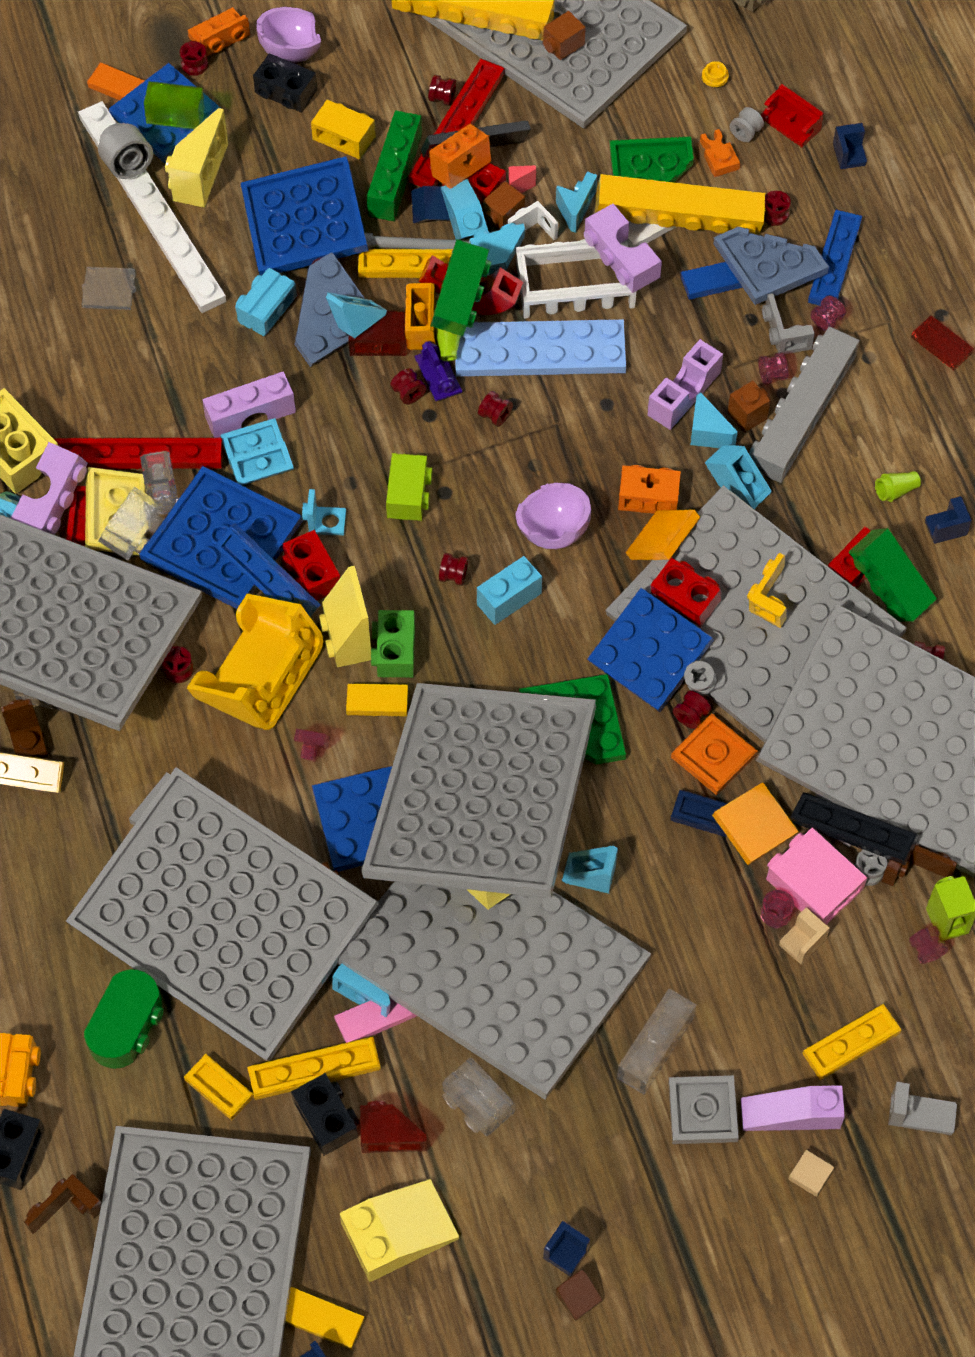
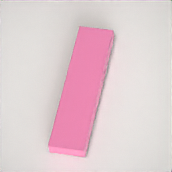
M389 998L390 1013L387 1017L381 1015V1006L370 1000L335 1015L334 1019L345 1043L373 1036L417 1015Z

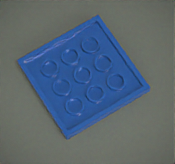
M347 156L241 182L258 272L261 276L269 268L282 273L310 266L331 252L338 259L369 251Z
M202 466L139 554L140 559L237 609L246 594H253L257 586L215 547V544L228 528L236 523L276 561L283 551V543L291 539L303 522L302 515Z

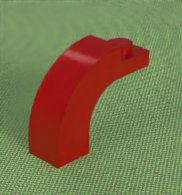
M432 255L427 260L418 282L434 284L435 292L440 295L448 264ZM501 267L493 274L487 276V278L481 277L479 285L484 286L480 302H474L472 311H476L477 315H493L508 310L515 305L524 282Z

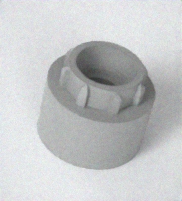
M115 123L107 127L100 136L98 145L99 156L115 177L120 179L133 178L142 173L151 163L153 149L136 126L126 123Z

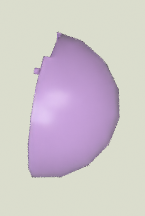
M292 7L273 8L262 13L257 20L258 40L267 54L270 53L289 62L297 63L306 61L317 53L320 48L321 38L319 34L316 35L315 18L312 12Z
M547 483L541 486V489L530 494L521 504L519 503L516 511L517 525L522 534L534 545L544 549L557 550L575 543L585 533L591 519L589 497L582 489L566 483Z

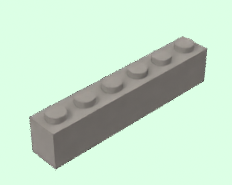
M828 327L823 336L818 335L812 348L813 354L811 357L807 355L804 358L800 367L801 374L798 378L795 376L792 378L787 389L789 394L786 399L781 398L775 408L774 413L776 416L773 420H767L762 430V435L764 436L760 442L755 441L750 449L749 455L762 475L782 483L854 361L860 340L832 327Z

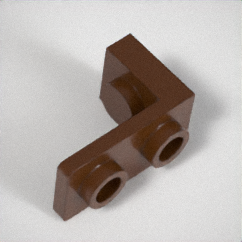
M18 699L6 706H2V714L10 733L15 754L36 758L48 757L31 699Z
M916 842L906 865L889 860L881 882L893 886L897 876L900 878L904 877L909 863L943 877H949L953 875L957 862L944 853H934L926 850Z
M72 1174L67 1180L63 1178L58 1181L52 1188L51 1195L43 1203H36L28 1211L27 1219L24 1223L28 1230L34 1234L71 1197L72 1199L69 1202L80 1214L84 1215L88 1212L94 1219L100 1214L102 1204Z

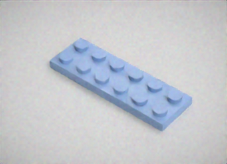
M624 319L474 322L472 328L466 327L464 335L460 338L457 359L455 360L456 377L626 373Z

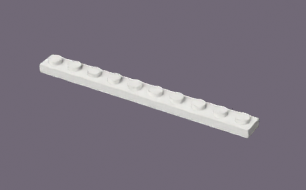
M103 101L78 112L81 122L98 147L102 132L110 125L115 124V120ZM146 169L133 178H117L200 312H206L225 303L226 295Z

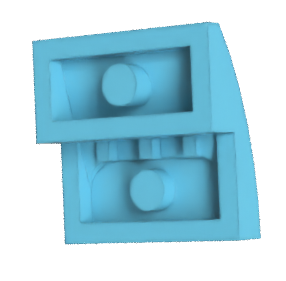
M276 418L220 435L236 482L240 485L294 470Z

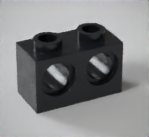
M270 53L253 75L256 94L301 113L317 91L316 72Z
M326 1073L291 1091L293 1103L323 1156L358 1138L356 1126L360 1122L352 1107L346 1109L341 1099L344 1097V1094L336 1080L330 1082ZM318 1094L328 1097V1100L321 1105L311 1102L312 1098ZM333 1121H339L344 1124L343 1128L338 1132L329 1131L327 1126Z
M3 1109L0 1116V1160L10 1158L11 1162L5 1169H0V1184L22 1190L45 1131L40 1119ZM12 1129H23L22 1134L18 1138H8V1134Z

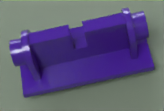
M431 341L425 342L422 345L421 354L415 355L414 358L435 401L462 393L448 361L440 359L439 347Z

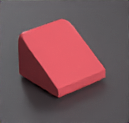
M536 166L508 167V184L520 193L536 186Z

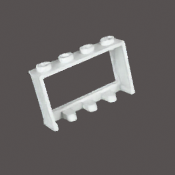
M585 239L574 242H554L543 245L529 244L516 247L518 279L524 282L520 290L524 319L530 318V305L545 304L546 312L548 314H555L558 311V302L573 301L574 310L580 312L585 310L586 300L601 298L602 307L609 309L613 307L614 297L629 296V308H635L636 292L632 293L626 285L621 283L530 291L526 266L601 259L600 254L594 246H589ZM627 240L620 243L621 245L628 247Z

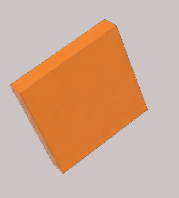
M711 713L671 753V758L715 795H718L757 756L758 750Z

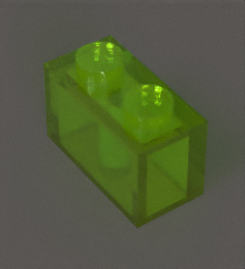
M148 81L144 100L146 123L195 129L202 123L205 109L203 88Z

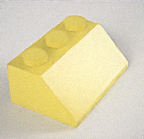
M3 388L0 390V478L17 494L37 480L42 472L36 469V466L48 442L57 446L58 443Z

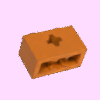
M469 124L431 149L429 154L432 177L451 189L490 163L489 136L472 124Z
M623 465L618 510L651 514L658 510H677L681 471H675L670 468L655 469L645 468L641 465Z

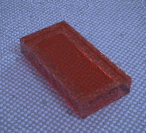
M931 315L911 335V338L953 371L970 357L974 350L973 347Z

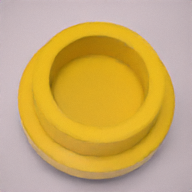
M710 62L702 71V80L710 87H721L728 81V70L721 62Z

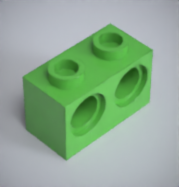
M378 610V621H372V639H377V648H371V666H377L378 677L414 678V611ZM392 628L399 629L396 633L388 632ZM389 655L399 656L397 659L394 660L386 658Z

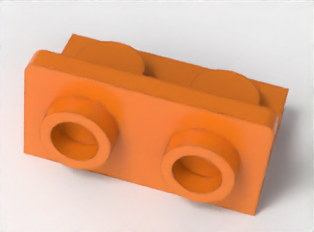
M233 7L187 30L191 41L200 42L205 46L206 57L213 53H218L223 48L242 41L250 35L248 18L246 15L240 16Z

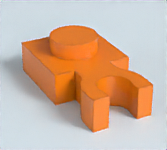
M720 129L714 131L715 140H709L706 133L700 135V143L706 149L704 158L714 177L740 170V161L731 143H722Z

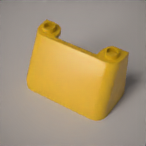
M246 594L236 611L237 623L243 630L242 634L216 675L214 676L211 672L204 670L197 672L187 686V690L194 698L255 728L270 730L279 720L321 652L323 635L301 604Z

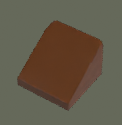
M583 1269L556 1288V1296L575 1321L602 1302V1298Z

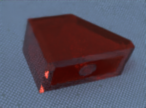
M387 311L383 318L356 338L349 335L350 356H406L405 312Z
M370 1101L367 1105H360L362 1153L427 1151L426 1134L393 1104H387L385 1101Z

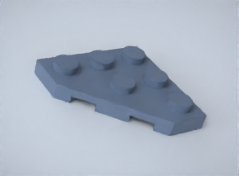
M736 227L714 237V246L754 305L766 301L767 294L773 293L775 297L828 273L829 266L816 247L803 244L802 247L787 243V239L765 234V237L749 233V229Z
M332 252L310 265L306 275V284L294 345L310 367L356 339L338 328L326 299L327 293L365 299ZM380 320L373 324L371 327H369L367 330H365L363 333L378 325Z

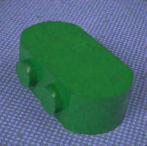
M131 969L115 974L84 1031V1038L91 1056L104 1067L116 1069L132 1064L138 1053L143 1054L150 1039L148 1034L152 1026H157L163 1016L164 1008H162L163 1003L155 980L147 973Z

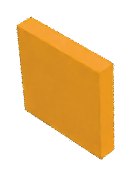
M658 510L625 553L631 560H670L698 522L700 516L695 510Z
M763 782L721 807L712 815L747 865H750L790 840L799 832Z

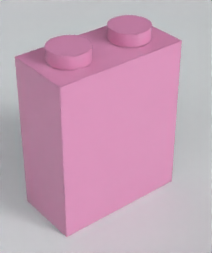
M811 828L805 835L799 833L789 844L790 848L783 855L779 852L770 860L767 865L769 870L766 880L801 912L807 908L827 925L864 890L867 877L817 831Z

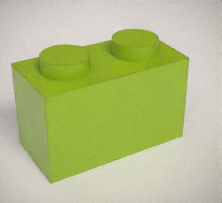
M392 453L386 499L387 518L422 521L423 510L429 509L430 493L425 492L426 485H431L432 467H427V456Z
M953 876L945 877L934 885L926 910L939 942L969 934L974 923L975 900L965 876L956 879Z

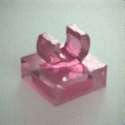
M296 728L294 741L303 744L300 758L315 762L318 747L328 749L330 737L326 734Z

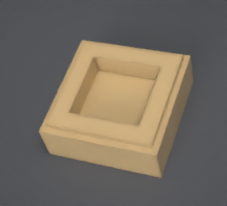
M805 1150L788 1180L817 1197L833 1172L834 1167L808 1150Z

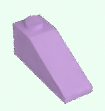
M807 1086L741 1098L743 1131L840 1129L845 1118L842 1086Z

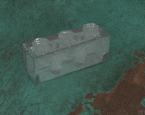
M669 988L618 1065L617 1079L645 1095L694 1019L697 1004Z

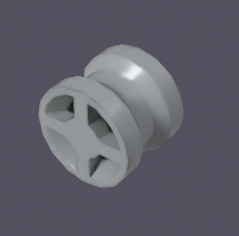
M745 107L739 113V117L732 120L729 127L732 134L738 140L749 142L754 137L755 132H758L764 126V121L756 110Z
M695 661L687 666L684 672V679L689 690L701 696L710 694L717 685V678L710 664L704 661Z
M863 849L858 853L854 866L867 877L866 886L876 885L882 880L887 867V858Z

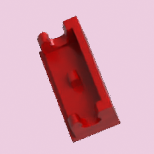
M783 84L765 101L764 105L768 108L761 113L763 121L801 148L821 131L824 113Z

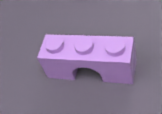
M611 204L585 218L584 238L589 246H594L599 252L603 263L606 266L610 265L614 270L618 281L622 285H626L634 293L660 278L662 261L646 242L632 248L620 244L628 239L629 222L617 207Z
M700 339L683 358L682 367L673 381L665 378L649 396L647 415L671 430L696 402V395L699 393L703 394L721 373L723 353Z
M284 371L202 399L205 418L214 438H220L221 434L241 429L242 422L250 415L256 413H265L268 420L296 413L294 394Z
M48 442L36 469L50 478V489L45 496L38 499L22 494L11 519L54 535L60 527V518L64 510L73 501V492L78 482H81L86 475L88 462L79 455Z

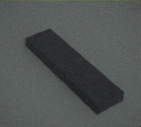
M526 120L478 128L489 136L490 148L523 143L531 130L529 122ZM458 131L428 135L420 149L423 158L430 157L429 151Z
M805 792L802 793L790 817L792 823L808 829L813 828L818 833L906 865L918 840L916 833Z

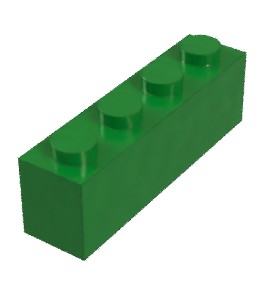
M395 110L367 194L368 217L395 222L408 182V175L411 172L422 138L421 115Z

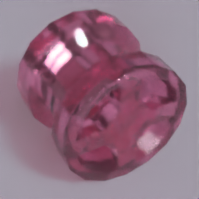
M829 295L821 300V306H816L811 311L810 316L817 327L826 331L828 327L834 328L836 321H840L846 316V309L837 298Z
M783 352L775 353L773 357L769 358L765 355L758 358L759 373L765 385L772 383L775 379L781 381L788 379V365Z
M782 890L768 892L763 899L761 907L763 922L772 928L786 926L790 922L794 909L792 897Z
M936 926L922 929L909 938L911 946L918 951L917 958L921 964L935 961L944 956L949 950L947 945L940 941V932Z

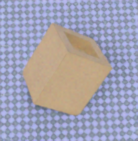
M805 908L797 916L795 926L780 940L779 946L802 965L826 941L830 928L809 909Z

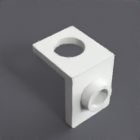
M536 201L527 208H521L514 216L508 219V224H524L525 230L538 223L553 240L558 238V222L539 201ZM545 218H546V219L548 220V222L550 223L551 228H550V227L548 226V224L546 223Z

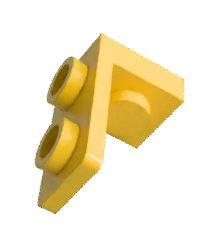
M781 553L777 555L775 560L770 559L767 562L762 573L764 575L763 579L759 584L754 583L747 595L749 611L779 628L782 627L787 619V607L784 606L780 599L774 596L767 597L766 595L785 567V555Z

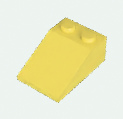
M218 108L175 146L172 156L167 157L165 171L169 174L168 188L172 191L173 201L205 208L228 146L224 109Z
M350 566L322 602L324 614L319 615L322 632L328 631L330 638L325 640L328 657L335 658L337 668L371 660L368 615L355 566Z
M431 1179L370 1198L339 1213L341 1224L369 1282L459 1239V1235Z

